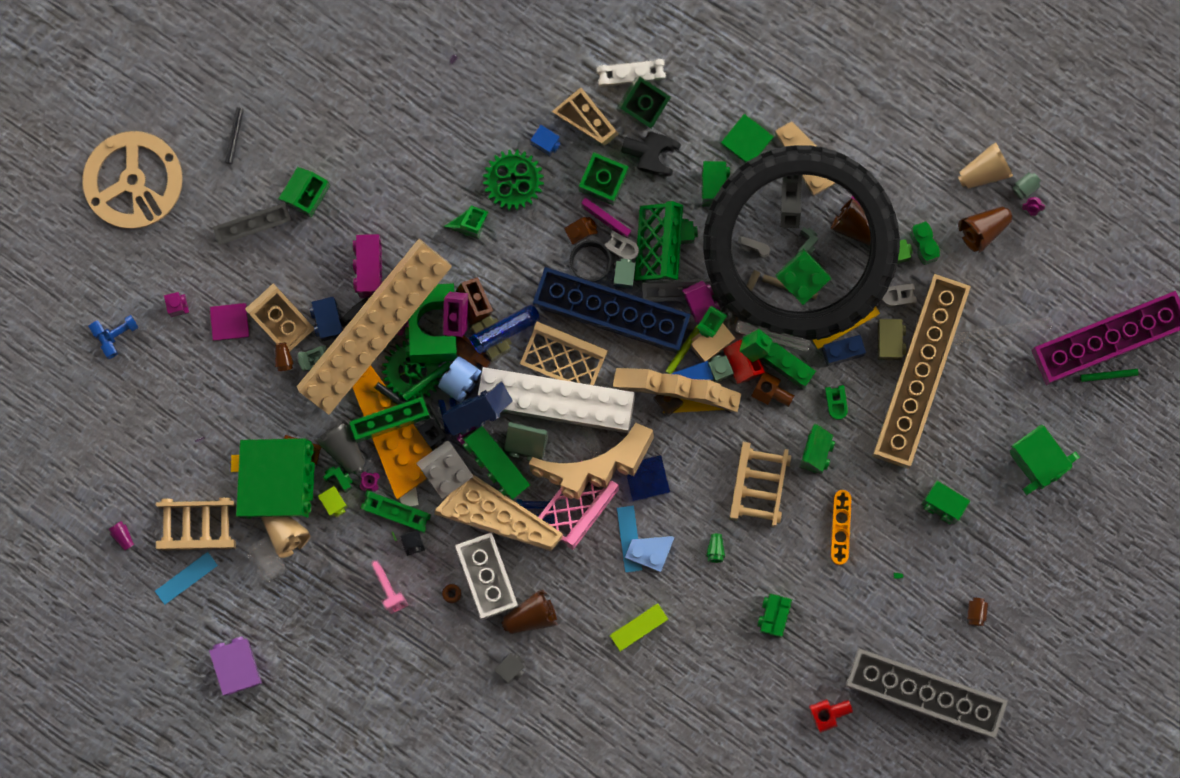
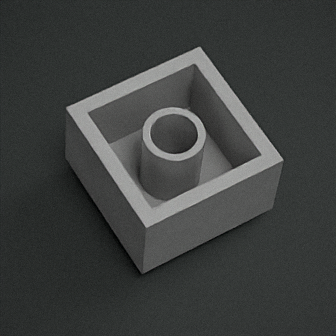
M446 441L417 462L421 471L442 499L474 477L449 441Z

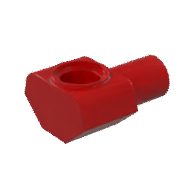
M826 699L809 706L819 733L838 727L837 718L853 713L849 700L830 706L829 701ZM820 711L827 712L828 720L826 722L819 720L818 713Z

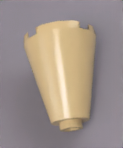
M994 143L960 171L961 176L958 179L963 187L967 186L969 189L1011 178L1013 174L997 143Z
M261 517L274 549L280 558L293 555L294 552L292 550L297 547L300 550L310 539L308 530L292 517Z

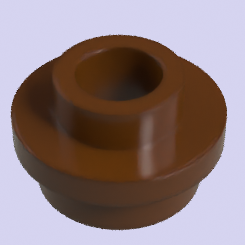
M455 584L446 585L442 591V596L448 603L458 602L462 595L461 589ZM454 590L456 595L449 597V591Z

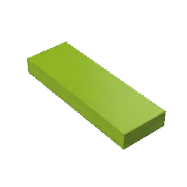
M657 603L609 636L621 652L669 619Z

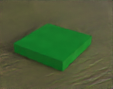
M743 114L722 140L721 145L746 163L761 154L774 136L746 114Z

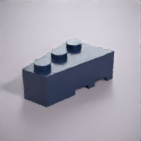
M501 381L490 391L484 390L481 392V395L472 399L469 398L453 406L441 417L452 436L458 433L464 435L474 426L477 429L483 426L487 420L493 422L498 419L500 413L513 400Z

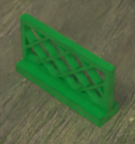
M666 201L664 204L640 206L637 237L639 253L635 263V281L678 280L683 218L682 204ZM665 209V217L662 219L659 214ZM646 210H650L653 213L648 220L645 218ZM657 218L660 223L654 229L651 224ZM664 227L663 236L660 237L657 233ZM649 228L651 234L645 239L644 232ZM654 237H656L658 242L652 248V246L649 243ZM661 245H662V246H663V247H662V254H661V256L659 257V255L656 253V251H657V250L661 247ZM647 247L650 252L644 258L643 250ZM654 255L657 260L651 267L648 261ZM661 264V274L658 275L655 270ZM646 266L649 270L644 276H641L642 268Z

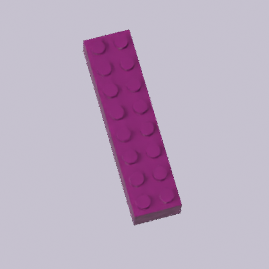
M1174 291L1034 347L1031 351L1046 386L1179 333L1180 299L1177 292Z

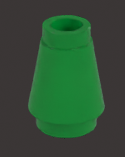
M711 534L706 554L708 562H723L725 552L722 534Z

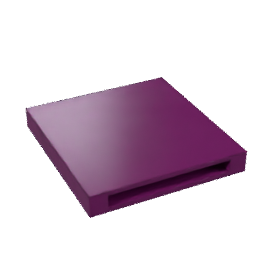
M246 303L210 307L213 341L249 337Z

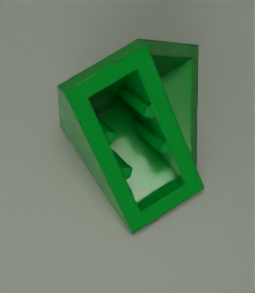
M470 206L467 211L443 227L479 239L488 211Z

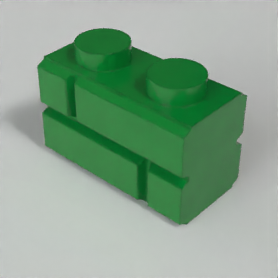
M769 594L768 597H764L762 608L765 609L764 615L759 616L757 627H760L759 632L782 638L792 599L775 594Z

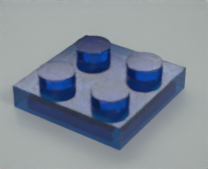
M661 455L643 459L634 476L626 475L633 502L670 493Z

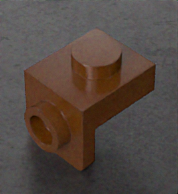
M582 217L564 228L572 245L578 244L589 236L598 234L596 223L591 217Z

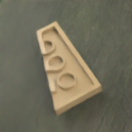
M792 121L775 131L783 146H816ZM802 176L813 196L836 184L818 176Z

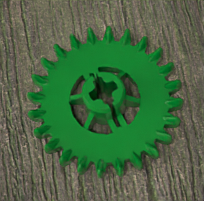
M402 341V348L397 344L395 345L396 352L391 349L389 350L392 356H385L388 363H382V366L387 368V370L381 371L382 374L387 375L383 381L390 382L386 388H393L392 392L395 394L398 392L400 398H402L405 392L415 386L412 385V380L421 381L425 378L422 375V369L427 368V377L443 363L424 362L426 365L420 366L419 363L406 361L410 356H406L407 344L405 341ZM402 365L404 372L399 374V368ZM408 366L411 368L416 367L418 375L413 372L410 373ZM406 375L410 379L409 384L405 383L400 377ZM443 375L415 394L412 399H417L418 396L419 398H424V394L431 397L429 391L437 392L434 386L439 385L438 379H442Z

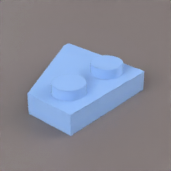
M674 537L632 539L625 558L661 572Z

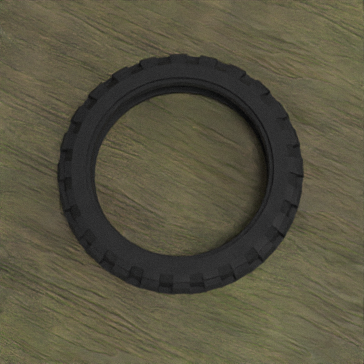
M812 145L784 146L759 154L757 157L747 161L720 187L709 208L703 234L704 261L708 276L718 297L728 310L744 322V324L754 330L761 329L768 336L791 341L819 340L853 327L857 322L870 314L879 301L882 300L889 289L888 287L894 278L900 253L899 226L892 203L878 180L861 164L842 153L824 147ZM792 175L818 176L843 187L860 204L870 230L869 258L858 282L838 301L823 308L810 311L784 310L761 300L741 279L732 256L733 229L745 203L754 193L768 183Z

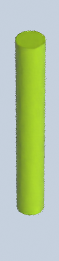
M694 328L680 348L679 353L676 354L665 370L666 373L671 374L674 372L690 349L691 343H693L692 339L699 334V329Z

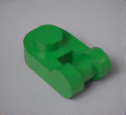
M838 385V388L825 387L830 417L835 420L843 419L848 413L844 385ZM839 395L840 400L833 401V396Z

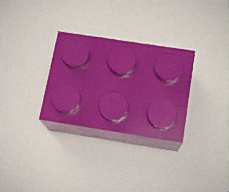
M379 234L356 235V240H353V252L356 256V259H353V271L357 274V278H353V289L355 293H358L359 298H370L382 284V241Z

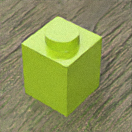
M335 486L318 495L331 518L333 516L337 518L346 512L345 509L348 507Z

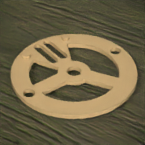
M139 131L119 133L104 140L89 156L83 172V190L92 210L105 222L126 229L147 227L164 218L176 204L182 188V170L173 150L160 138ZM138 146L153 151L165 164L168 182L163 197L144 186L146 178L144 173L138 168ZM126 147L127 169L121 173L120 181L99 193L98 173L103 162L116 150ZM168 154L173 155V160L170 162L165 160ZM130 175L138 177L136 184H128L127 179ZM125 191L130 192L133 195L134 214L118 212L106 203ZM145 192L151 193L162 211L160 216H156L144 197ZM137 197L143 198L154 217L152 221L146 219L136 202ZM98 198L100 200L99 205L93 206L92 200Z

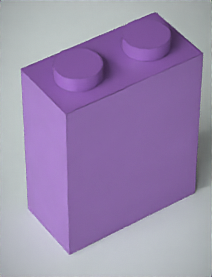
M243 637L232 639V643L228 645L224 643L214 645L213 650L209 651L223 696L262 684L249 640L243 639Z

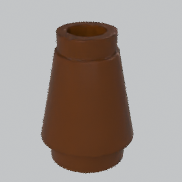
M287 343L275 344V367H277V370L287 371L293 369L292 364L294 362Z

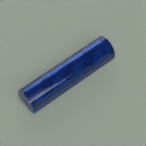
M528 305L470 336L469 340L477 352L481 354L536 324L540 320L539 312L533 305Z

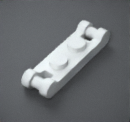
M664 59L597 66V73L600 77L598 85L631 84L639 76L648 82L666 79V73L663 72ZM650 68H655L656 73L650 74ZM607 73H612L613 78H607Z

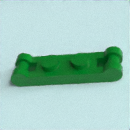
M366 491V499L364 504H361V510L425 533L427 528L425 525L427 520H430L431 514ZM373 500L378 501L376 508L371 506ZM415 515L420 517L418 524L413 522Z

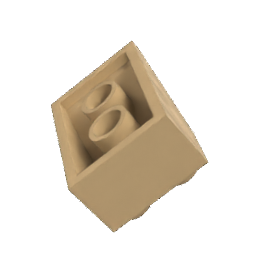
M274 283L246 308L251 317L276 343L286 342L289 351L314 330V327Z

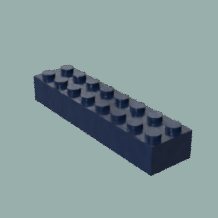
M547 267L544 268L533 300V307L677 354L679 353L691 315Z

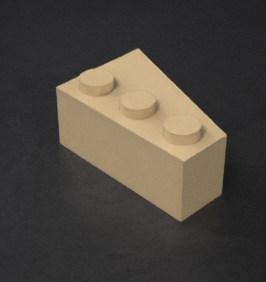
M582 88L578 89L552 111L556 116L604 146L619 135Z

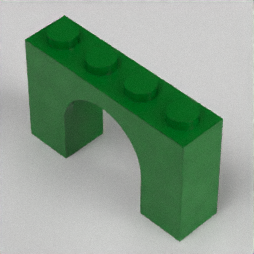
M454 283L437 284L407 320L409 321V327H405L406 339H409V345H406V356H410L411 363L454 361L457 358L456 336H429L418 327L419 320L425 313L431 310L444 309V297L449 292H455Z

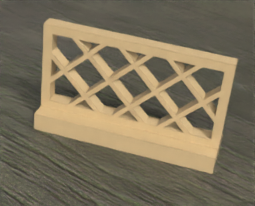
M536 322L520 364L557 380L573 382L571 380L576 379L580 383L578 377L589 374L591 378L590 385L594 386L608 350L543 323ZM536 334L543 336L547 344L536 348L534 343ZM558 342L562 344L564 352L554 356L550 345ZM548 346L552 357L542 361L538 350ZM577 350L580 352L582 359L572 363L568 352ZM536 352L539 359L538 363L531 365L525 362L528 354ZM583 353H585V354H587V355H590V356L584 358ZM566 354L570 364L559 368L556 357ZM591 357L599 359L598 366L589 370L586 359ZM553 359L557 369L548 372L543 363ZM583 361L587 372L577 375L573 365ZM571 366L575 377L570 379L563 378L561 370ZM558 371L559 374H560V376H558V375H556V374H553V373H555V372Z

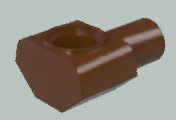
M765 372L762 374L751 397L767 405L771 399H774L789 407L795 395L779 388L778 385L781 379ZM762 384H769L771 391L768 393L763 392L761 389Z

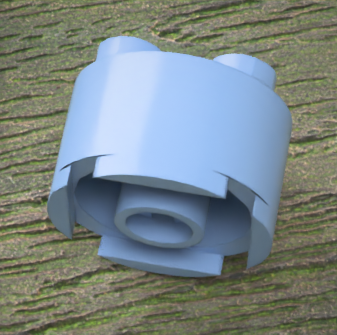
M458 357L450 365L448 373L443 375L438 387L461 403L467 395L466 392L471 393L475 388L476 384L474 381L480 377L482 371L465 359Z

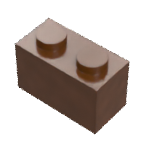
M479 278L460 283L455 292L468 293V320L470 325L481 322L490 316L493 309Z

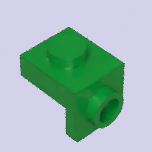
M710 306L696 328L700 330L699 333L703 336L713 338L727 315Z
M332 467L325 471L326 475L323 478L326 482L337 477L345 492L352 489L350 484L353 481L348 473L343 474L340 467Z

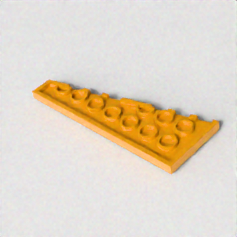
M371 365L352 387L364 417L397 406V404L374 388L377 382H380L385 387L386 385ZM414 424L372 438L397 500L427 480L417 462L431 453L432 449Z

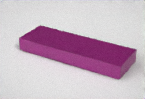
M584 198L581 202L584 210L627 239L630 237L631 230L589 199Z

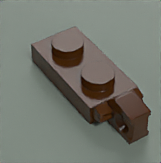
M464 335L462 337L456 336L458 356L475 367L477 364L485 368L489 367L491 363L484 357L486 352Z

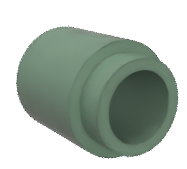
M1028 172L1014 184L1015 186L1012 190L1019 199L1028 198L1041 187L1039 184L1041 180L1035 173L1031 174Z

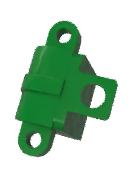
M1042 424L1014 443L1010 450V454L1016 464L1031 481L1029 485L1022 489L1026 496L1034 490H1041L1050 483L1060 479L1063 474L1072 468V463L1080 458L1076 451L1067 457Z

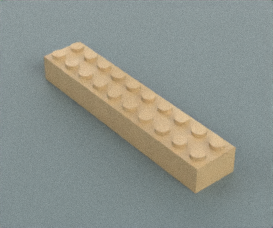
M418 239L297 385L298 391L329 415L452 267L450 263L422 240Z
M936 274L933 275L872 457L907 469L911 467L971 286Z

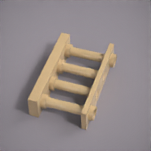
M743 442L729 519L737 521L738 516L742 517V515L772 520L771 527H775L776 523L781 521L782 512L779 511L785 469L786 466H790L791 455H788V449L784 450L783 456L753 451L750 448L751 443ZM754 458L782 463L780 475L750 470V467H747V462ZM751 477L778 482L777 493L748 489L747 486H743L744 480ZM749 496L775 501L774 512L745 508L744 505H740L741 497Z
M219 498V501L173 502V499H161V502H156V507L163 508V538H161V541H156L157 550L236 549V541L229 536V507H236V503L231 501V498ZM202 507V537H200V540H192V537H190V508ZM210 507H221V536L219 540H212V537H210ZM171 508H183V537H181L180 541H173L171 537Z

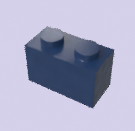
M334 296L311 302L312 307L309 310L312 319H316L317 326H314L316 337H320L321 341L337 338L343 329Z
M861 335L825 344L822 347L827 367L860 358L866 354Z

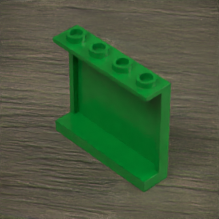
M305 438L240 440L236 516L242 519L296 516L309 518L311 511L309 498L312 492L310 476L313 472L311 455L314 453L312 441Z

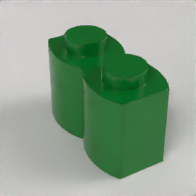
M926 221L914 225L910 236L913 244L917 247L919 260L923 265L937 261L940 257V249L933 239L931 226Z

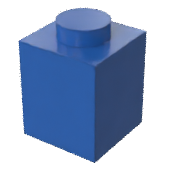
M542 125L539 126L530 140L532 146L548 156L552 152L556 153L561 145L559 143L560 136Z

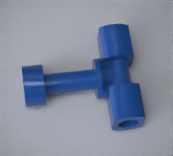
M131 315L124 318L126 321L124 324L112 331L104 330L98 320L88 326L94 337L99 339L102 344L101 349L108 360L118 355L117 350L112 344L116 342L114 338L128 329H131L133 332L139 328Z

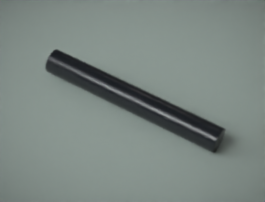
M239 107L235 111L225 163L228 164L233 163L244 110Z
M377 382L374 386L377 391L395 404L406 403V401L380 382Z

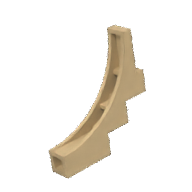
M616 368L613 387L624 391L681 398L731 412H738L741 393L722 387L721 384L710 380L690 379L678 374H661L650 369Z
M635 423L628 435L614 448L598 457L582 462L554 463L532 457L529 463L530 471L536 477H545L555 485L560 484L561 493L565 497L579 500L589 481L594 486L607 488L616 469L624 475L630 474L634 476L654 439L653 430Z

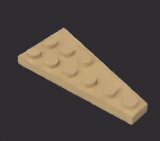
M472 474L473 478L450 493L435 510V515L550 551L563 538V533L507 496H504L474 474Z

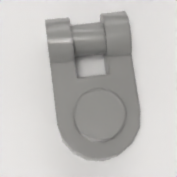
M612 231L609 242H606L604 246H606L610 253L622 259L634 260L639 253L637 244ZM617 241L622 243L619 249L615 247Z
M739 236L737 244L740 245L739 249L750 252V250L759 252L762 258L769 256L770 248L768 245Z
M914 284L888 287L889 289L882 298L883 303L889 307L917 303V298L914 297L913 292L915 290ZM901 292H906L907 298H902Z

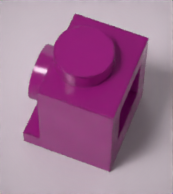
M179 292L164 295L167 312L170 317L190 313L185 294L181 295Z

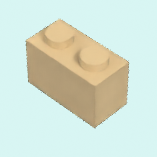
M723 323L713 338L710 336L707 338L700 333L692 339L691 348L702 362H709L711 358L722 352L723 348L731 345L735 341V337Z

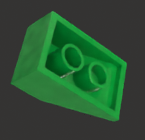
M814 424L809 432L799 468L822 474L823 470L827 471L830 459H827L828 452L833 451L835 441L832 440L833 435L817 424Z

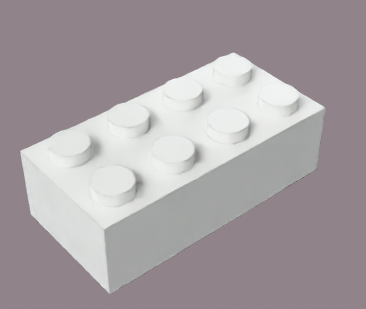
M492 532L455 545L481 619L484 620L516 608L518 604Z

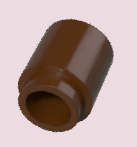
M974 597L973 601H969L967 615L969 625L984 626V622L987 621L988 603L985 602L984 598Z

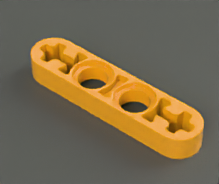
M846 490L837 491L833 498L830 556L835 565H843L849 557L851 495ZM841 494H844V497L848 498V500L844 502L843 507H848V511L845 509L836 510V506H841V501L837 500V497H840ZM838 513L846 514L847 520L845 523L837 522L836 515ZM837 532H843L846 535L844 542L836 541L835 534ZM834 544L837 546L846 545V549H841V554L845 555L841 562L838 561V558L834 557L838 553V548H834Z

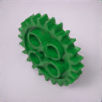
M509 150L508 155H505L502 151L501 158L495 155V162L489 160L491 168L485 167V171L488 174H483V178L487 180L483 182V186H488L485 189V193H491L488 199L495 198L494 205L500 202L501 209L507 205L508 211L511 210L512 206H515L516 211H518L520 205L523 209H526L525 203L532 206L531 199L538 200L536 193L542 194V190L538 187L544 186V183L539 181L544 179V175L538 174L542 171V167L536 168L538 161L532 163L533 156L531 155L526 158V152L524 151L522 155H519V150H516L515 154H512L511 150ZM520 166H524L527 169L523 174L518 173L516 170ZM504 168L508 173L505 176H500L498 171ZM511 177H515V184H512ZM524 184L529 187V190L521 192L519 187ZM502 187H508L510 192L503 195L500 193Z

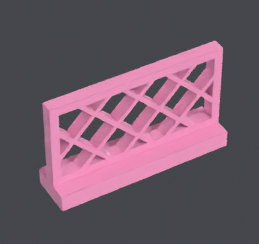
M610 481L607 488L604 487L602 490L594 491L593 484L591 483L592 491L583 492L581 496L593 495L592 504L583 506L582 498L580 497V506L569 508L568 498L564 495L561 496L560 488L539 518L543 520L546 515L554 514L555 524L549 525L556 527L558 531V526L570 525L571 532L567 537L563 536L561 541L574 550L618 492L619 485L614 481ZM566 499L567 508L556 510V501ZM581 510L582 517L580 520L571 521L570 511ZM568 512L569 521L558 523L556 513Z
M377 560L372 562L389 598L383 601L386 609L393 614L409 606L401 593L395 594Z

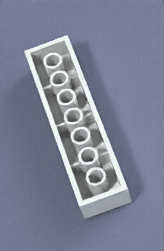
M485 367L482 369L478 396L481 395L482 391H490L497 383L502 381L513 400L502 411L504 413L629 433L635 401L634 392Z

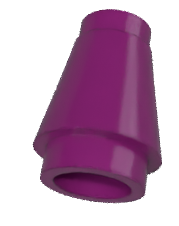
M122 521L109 528L111 537L124 551L134 545L128 528Z

